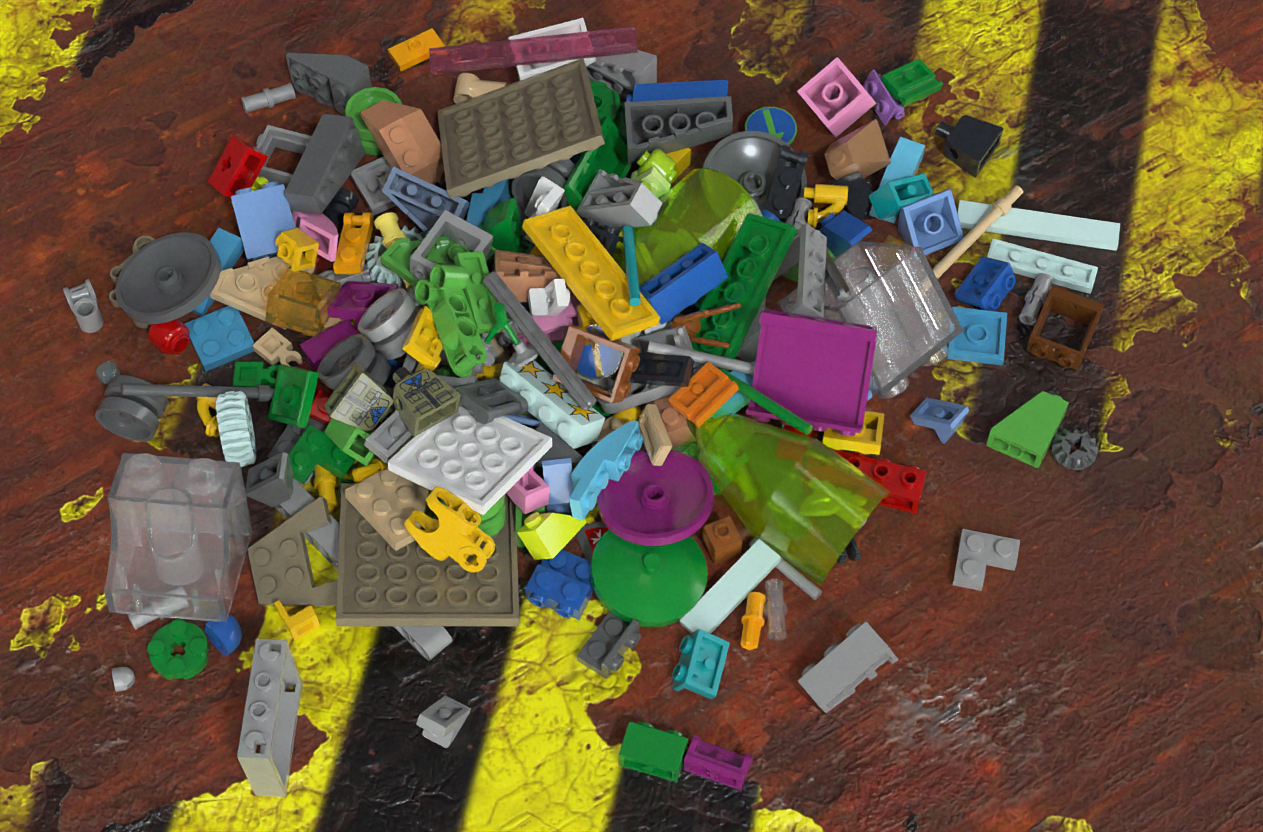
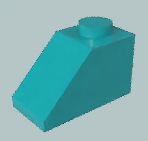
M924 173L888 182L870 194L869 199L878 219L881 220L899 215L902 207L934 195V192Z

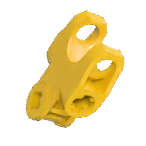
M436 486L425 500L439 520L432 519L422 511L414 510L405 520L404 525L420 547L436 560L444 561L450 556L466 571L479 572L484 568L487 559L493 554L495 543L489 535L478 528L481 523L478 512L474 511L458 496ZM437 497L443 499L447 506L442 504ZM414 521L418 522L425 530L418 528ZM484 541L486 544L483 547V549H481L479 546ZM471 555L473 556V558L469 563L467 562V559Z

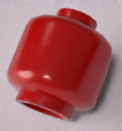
M179 319L161 324H150L148 338L150 342L166 355L183 352L190 342V331Z

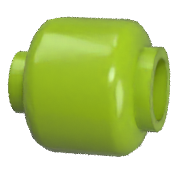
M655 149L651 153L646 150L637 161V164L640 165L637 172L638 176L654 167L670 183L677 174L675 170L676 162L660 149Z

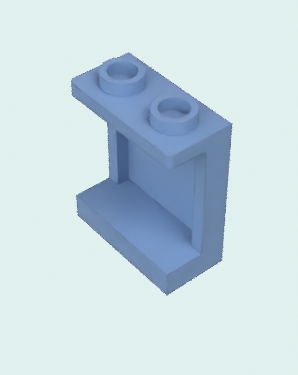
M277 181L263 184V189L252 191L251 188L236 191V195L231 196L248 263L265 257L277 256L276 238L283 231L295 229L290 205L284 194L285 186L284 184L278 185Z

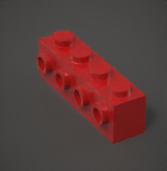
M815 444L806 473L805 487L815 489L810 484V480L818 475L822 480L829 479L836 488L841 487L851 492L853 496L856 495L862 501L917 514L927 471L920 470L913 465L903 466L895 464L884 458L866 457L862 453L855 451L834 450Z

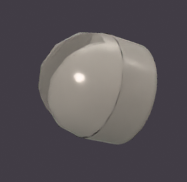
M128 667L112 668L116 692L131 688L135 681L133 671Z

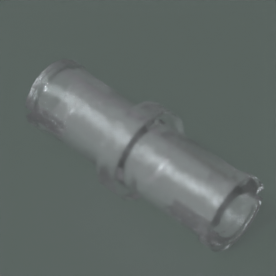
M771 579L765 582L767 604L764 606V614L768 619V638L773 639L774 634V640H782L787 637L785 626L787 605L784 603L783 581H778V579Z

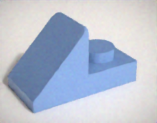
M927 397L910 417L916 425L935 429L942 444H945L959 429L969 409L965 405Z

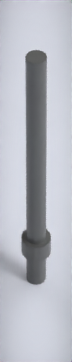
M155 384L121 385L122 395L217 398L219 394H225L228 391H242L246 398H255L256 401L268 402L272 399L274 388H270L269 385H256V387Z

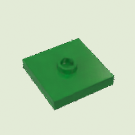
M280 364L268 419L307 429L319 373Z

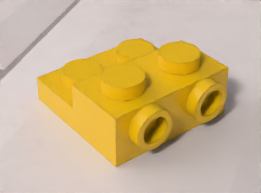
M865 411L861 433H855V436L841 435L837 429L827 428L824 431L822 446L834 450L843 449L862 454L879 455L884 413Z

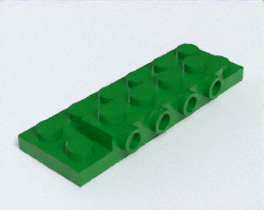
M747 213L722 263L728 278L704 296L699 311L711 310L735 303H741V307L699 319L701 324L700 331L694 335L696 337L729 343V347H715L693 342L691 344L695 351L735 359L798 231L793 225Z

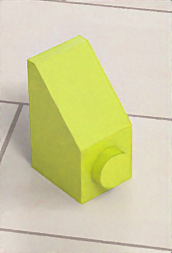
M536 512L524 520L525 524L517 531V534L534 560L553 559L587 522L585 519H576L570 515L558 513L539 514Z

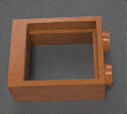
M580 325L569 326L560 354L575 373L586 339L624 352L613 390L580 378L593 396L611 403L623 402V399L627 398L631 389L629 381L632 372H635L640 362V356H638L640 348L617 339L611 341L607 335ZM554 374L552 380L561 383V381Z

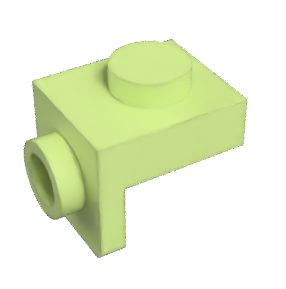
M654 167L639 176L637 174L638 170L632 173V180L639 182L643 180L650 183L651 192L657 198L670 190L671 184Z

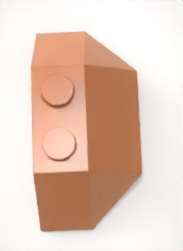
M382 100L359 113L391 169L394 166L433 185L437 182L440 183L444 170L442 146L421 109Z

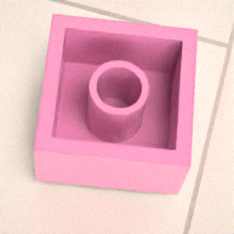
M838 57L797 91L835 137L840 135L876 104Z

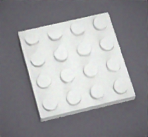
M459 404L458 413L410 440L388 461V470L431 491L436 486L444 488L461 498L474 511L484 515L552 447V437L504 416L495 418L491 423L480 424L475 413L466 410L462 404Z

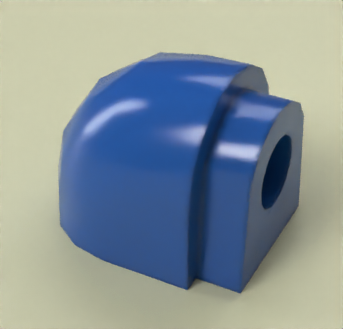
M226 612L220 613L205 625L204 633L224 656H229L240 645L242 629L233 615L228 616Z

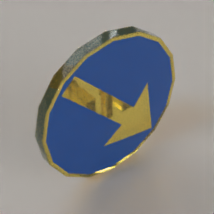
M591 324L585 327L606 335L598 324ZM586 339L577 371L581 376L590 380L609 378L620 369L624 352Z

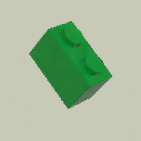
M629 722L619 752V766L678 782L688 750V738L674 730H667L666 732L657 730L646 722H637V724Z

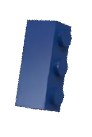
M702 242L640 286L639 291L660 316L659 323L663 325L665 322L672 320L686 307L696 303L704 294L717 288L721 282L728 278V275L718 253Z

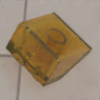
M289 267L268 293L265 321L276 324L279 327L301 332L307 336L318 337L329 320L327 308L338 294L340 282L302 270L294 272Z

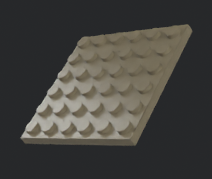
M583 58L437 111L446 188L450 199L467 196L472 191L492 187L497 182L509 178H517L522 173L534 169H542L550 163L570 159L575 154L592 151L605 144L587 66Z
M342 484L336 626H519L516 504L507 493H505L507 515L505 525L497 534L491 537L495 543V550L491 557L487 559V563L479 572H469L463 569L450 556L444 561L436 560L422 549L416 540L395 551L345 498V489L355 484ZM427 505L425 514L432 519L439 520L438 516ZM483 541L479 547L483 549L486 543ZM470 555L467 559V562L470 563L473 556Z

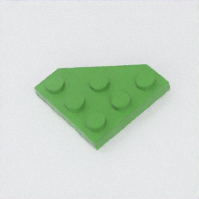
M440 236L425 259L436 265H455L454 257L457 253L473 251L445 236ZM397 239L381 255L380 262L415 287L419 280L410 273V260L423 240ZM491 247V251L485 258L487 265L494 259L495 250H497L494 247Z

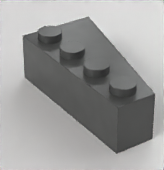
M731 96L624 102L628 165L636 163L646 150L651 153L655 149H660L668 154L732 135L733 114Z
M330 114L322 115L284 192L292 211L322 214L366 154L359 131L352 117Z

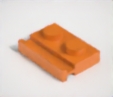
M708 361L690 378L688 387H681L668 401L671 407L689 421L695 423L699 428L739 390V387L735 381H731L726 374Z

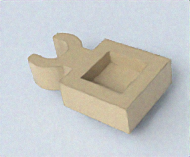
M273 328L252 345L254 351L271 365L280 362L283 365L290 366L288 364L290 361H296L300 365L303 363L301 355L296 351H291L293 349L291 342Z

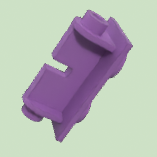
M873 69L862 86L876 102L873 108L884 125H887L893 117L901 119L905 115V108L901 106L898 99L891 97L892 95L881 81L882 76Z

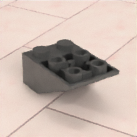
M286 54L293 88L300 94H307L315 98L320 104H327L335 108L342 115H346L345 108L347 102L355 93L365 88H372L368 65L347 55Z

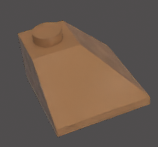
M876 119L831 143L824 154L830 175L836 180H840L858 171L865 178L891 164L879 123Z

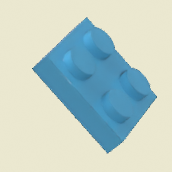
M226 306L185 323L190 331L189 338L205 372L254 352L252 346L254 341L239 310L231 306Z
M952 306L947 359L1003 365L1007 313Z

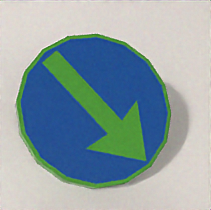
M763 107L749 115L745 123V131L765 132L780 138L790 145L796 137L797 124L793 116L787 111L777 107Z

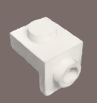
M554 279L545 288H530L527 291L530 315L532 317L558 316L568 307L570 302V292L566 288L565 279Z

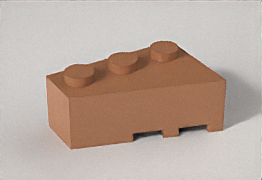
M495 250L492 272H497L519 302H528L527 291L530 288H545L552 280L562 279L545 256ZM565 283L566 288L569 289L570 296L574 295V293L571 291V289H570V288L567 286V284Z

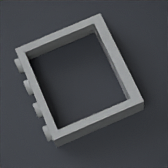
M807 223L798 229L774 280L799 262L797 303L784 312L824 318L827 237ZM766 296L736 355L745 362L751 363L757 357L761 330L760 317L761 312L765 309Z
M256 639L237 758L257 796L286 797L303 686L287 640ZM287 686L295 687V692L285 691ZM257 745H261L260 753H256Z

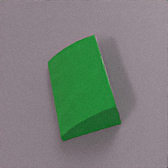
M608 115L603 117L600 123L605 144L600 145L595 150L584 151L564 185L567 202L575 212L599 169L604 170L610 175L614 173L623 179L632 164L628 165L626 139Z

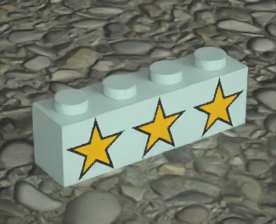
M534 360L527 362L519 368L511 366L509 361L504 362L499 381L527 400V411L573 449L598 440L605 420L604 416L593 407L583 410L564 385L552 380L553 375Z

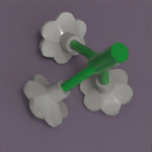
M496 303L493 306L496 323L487 337L481 338L487 354V359L483 364L486 366L494 364L497 351L491 347V340L499 328H503L501 331L504 332L506 337L511 338L513 341L512 346L515 349L509 364L517 368L522 367L527 362L536 359L538 352L531 343L525 345L522 339L517 338V334L523 333L506 313L504 304Z

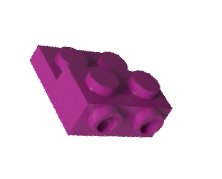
M347 281L328 306V315L331 318H340L341 320L355 319L356 329H358L359 321L367 309L386 293L398 289V284Z

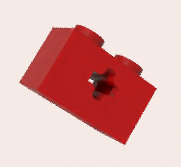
M232 136L208 183L222 195L231 198V196L236 195L238 190L252 188L268 156L253 144Z

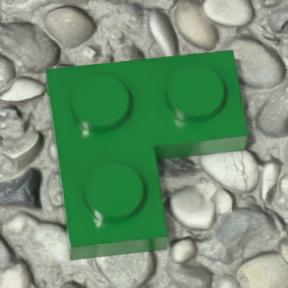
M312 425L308 426L288 455L294 471L293 479L303 485L317 465L343 479L356 461V459L343 452L325 433Z

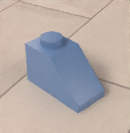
M571 458L542 461L544 481L550 486L549 504L546 505L547 513L572 516L569 497L574 490L571 478Z

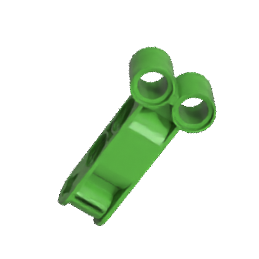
M437 264L431 269L430 280L421 279L416 283L414 290L415 299L419 304L429 306L452 371L460 377H468L476 365L483 364L487 359L486 350L463 290L468 282V273L465 267L461 265Z

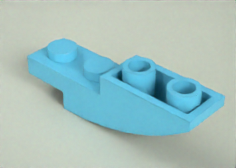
M632 420L608 434L578 463L571 474L574 490L569 497L573 518L584 520L589 510H593L595 507L597 496L602 489L606 488L608 480L619 481L623 472L629 469L631 458L635 451L640 450L643 442V435L640 434L638 421Z

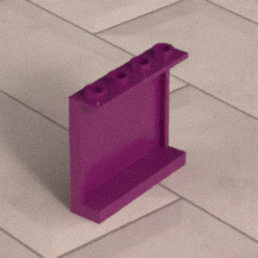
M764 309L760 317L761 330L752 387L813 425L812 430L826 431L827 428L837 429L839 434L845 436H855V433H861L879 327ZM750 400L746 414L753 415L754 420L768 422L772 418L781 420L783 425L791 426Z

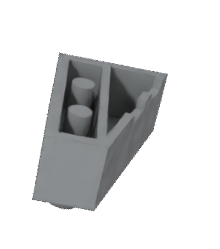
M599 169L576 212L582 218L586 217L599 222L598 228L603 229L604 225L622 229L626 225L632 227L652 225L663 203L642 182L626 177L622 179L614 173L610 175L604 170Z
M867 622L852 627L846 634L847 638L838 645L836 643L829 647L824 653L825 658L818 664L813 663L801 673L802 678L798 682L825 713L856 691L855 687L864 679L868 678L871 681L877 676L875 670L886 661L892 665L899 660Z

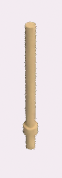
M1015 185L1004 197H1000L992 205L993 209L910 291V295L914 299H919L1000 216L1006 215L1012 208L1011 205L1023 194L1021 187Z

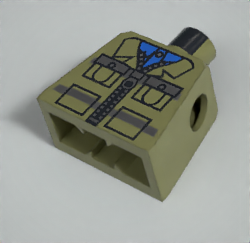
M356 362L324 405L331 418L367 432L373 431L378 422L384 423L395 412L390 408L393 404V398L389 391Z
M402 367L394 373L393 380L397 384L394 386L393 404L414 437L459 412L460 393L430 369H423L412 375L407 368Z

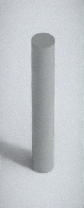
M754 537V538L751 540V542L749 543V546L752 547V545H753L759 538H758V537ZM781 557V561L775 568L812 599L816 600L822 591Z

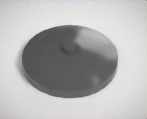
M743 131L732 134L715 145L703 164L700 176V190L705 206L716 221L724 227L731 223L736 213L734 202L740 193L752 198L758 204L759 208L754 213L755 215L761 209H764L782 145L789 146L786 142L765 132ZM787 160L785 166L795 169L796 162ZM805 169L803 170L796 199L804 198V187H807Z
M180 232L158 238L137 251L121 270L115 288L118 304L128 317L139 323L161 324L178 319L194 310L210 295L220 276V256L212 243L199 234Z

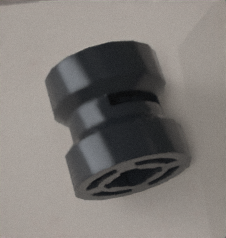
M340 188L332 199V203L328 204L325 216L333 223L344 225V213H352V210L356 209L359 202L358 196L348 189Z

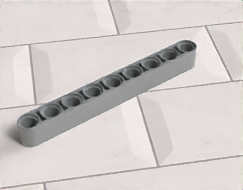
M293 479L292 485L294 489L290 499L275 506L287 520L315 501L295 479ZM330 515L332 524L305 532L304 537L338 570L340 524ZM393 626L428 661L433 659L452 642L451 636L443 626Z

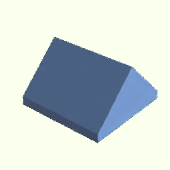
M951 189L902 207L900 210L897 229L915 258L960 242L964 238Z

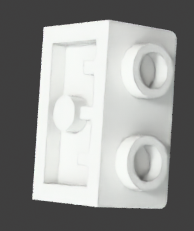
M542 176L524 212L525 215L531 218L556 210L565 190ZM526 234L525 238L530 242L534 243L531 240V238Z

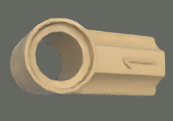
M463 73L457 78L453 100L457 104L507 86L505 82L479 80L473 74Z

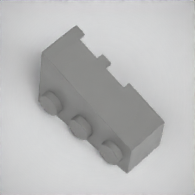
M597 37L592 38L591 45L596 61L587 66L590 81H599L607 84V88H610L612 91L613 89L616 90L619 97L626 100L627 94H632L634 84L657 83L656 55Z

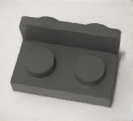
M609 611L577 655V661L607 679L612 671L616 673L624 662L625 657L623 656L629 648L634 649L641 638L639 622L634 619L630 624L619 619Z

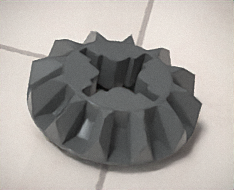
M1076 427L1072 430L1063 429L1060 434L1055 436L1052 443L1054 458L1060 465L1068 469H1085L1092 465L1097 457L1098 448L1095 438H1091L1087 430L1082 432L1077 430ZM1080 442V450H1076L1070 455L1071 445Z

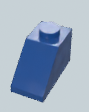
M842 211L837 216L832 212L820 222L823 227L819 229L820 233L827 237L826 246L835 257L844 253L872 231L869 225L846 211Z

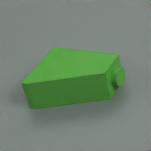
M1042 391L992 427L986 446L1039 469L1065 416L1069 402L1056 394Z

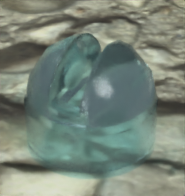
M114 361L102 363L95 371L99 380L106 385L109 384L112 377L121 375Z

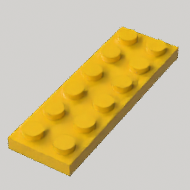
M571 206L523 221V230L560 277L565 279L567 286L611 341L659 324L660 316L641 292L640 304L638 306H631L629 304L627 275Z

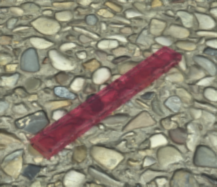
M635 26L429 48L431 75L638 53Z

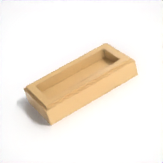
M647 404L638 420L640 434L643 435V442L652 465L662 466L672 448V444L657 405Z

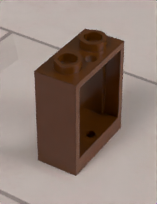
M1052 285L1030 335L1026 351L1036 357L1057 362L1065 368L1079 370L1105 304ZM1051 311L1089 325L1078 351L1040 337Z

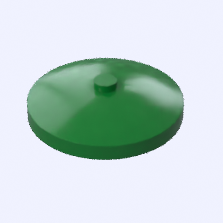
M609 529L598 541L590 564L591 583L600 602L619 619L630 624L635 619L641 627H663L680 621L702 598L707 583L708 573L705 557L699 545L691 536L667 545L647 546L626 541Z

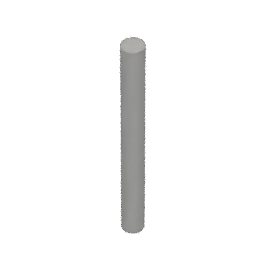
M649 341L647 352L690 356L696 363L706 364L709 361L715 367L754 375V363Z

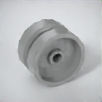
M403 288L392 290L380 297L367 309L359 321L358 330L370 342H374V347L386 360H393L407 353L402 348L416 316L422 308L415 306V300Z

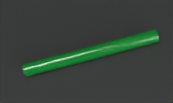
M720 369L731 381L737 383L739 393L805 435L811 433L813 425L725 369Z

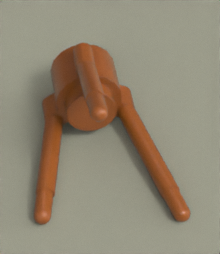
M741 303L711 310L706 309L691 314L677 315L672 319L671 328L685 325L691 343L728 348L729 343L696 337L694 335L700 331L701 324L699 319L738 309L741 307Z

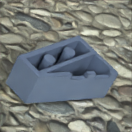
M394 166L382 189V192L427 234L445 210L463 220L469 211L470 203L461 197L450 199L446 190Z

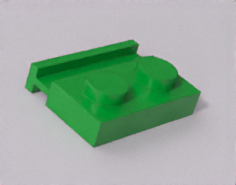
M920 58L881 77V81L887 91L895 99H899L902 102V107H906L940 91L943 86V82H938L935 79L936 75Z

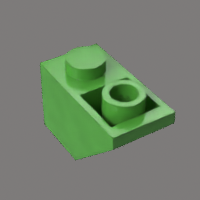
M331 419L324 433L343 452L366 466L372 463L377 456L364 446L365 440L375 429L367 432L336 419Z

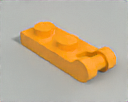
M364 212L362 215L344 213V225L333 269L335 274H362L374 225L373 213Z

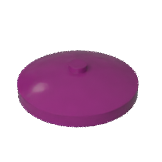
M642 450L634 453L629 469L623 472L619 481L608 480L606 488L602 489L597 496V501L603 522L615 535L635 544L660 546L681 541L699 530L711 514L714 492L712 480L708 472L694 458L684 453L670 450L662 466L652 465L647 450Z

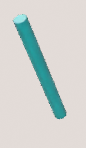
M626 225L622 228L629 304L631 306H638L641 301L633 227Z

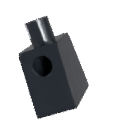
M964 115L955 126L941 121L935 135L945 139L943 155L976 178L999 146L1004 128Z

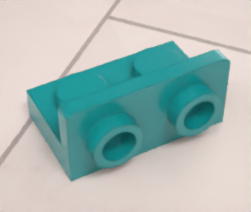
M701 629L686 635L680 643L679 651L681 656L679 663H677L672 673V679H674L672 689L678 692L686 688L709 699L716 697L730 642Z

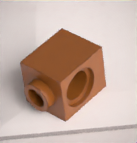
M730 516L703 526V543L714 565L741 555L742 538Z

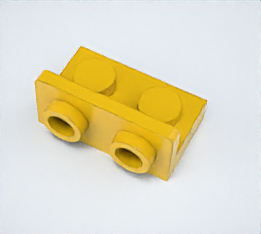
M426 306L418 312L402 348L419 362L415 373L423 369L433 371L440 363L441 357L439 355L444 349L431 310Z

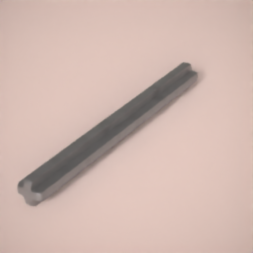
M494 271L486 275L483 279L484 285L499 303L504 304L506 313L583 410L590 409L596 403V398L497 272Z

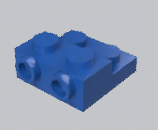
M561 550L553 559H543L541 565H537L525 588L526 598L537 607L542 608L546 606L555 610L558 615L570 619L573 617L580 620L594 592L590 578L591 561L565 550Z

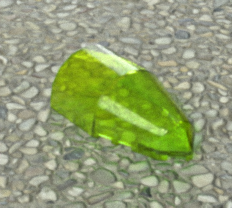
M710 168L692 170L659 199L663 204L652 225L633 227L639 287L702 242L715 250L723 263L727 250L732 245L747 213L763 217L755 200L741 184L723 172ZM623 245L615 261L626 274Z
M734 413L710 417L699 428L695 425L698 461L706 469L714 484L722 492L749 533L756 539L762 540L778 555L821 586L859 528L877 505L890 494L888 489L817 439Z

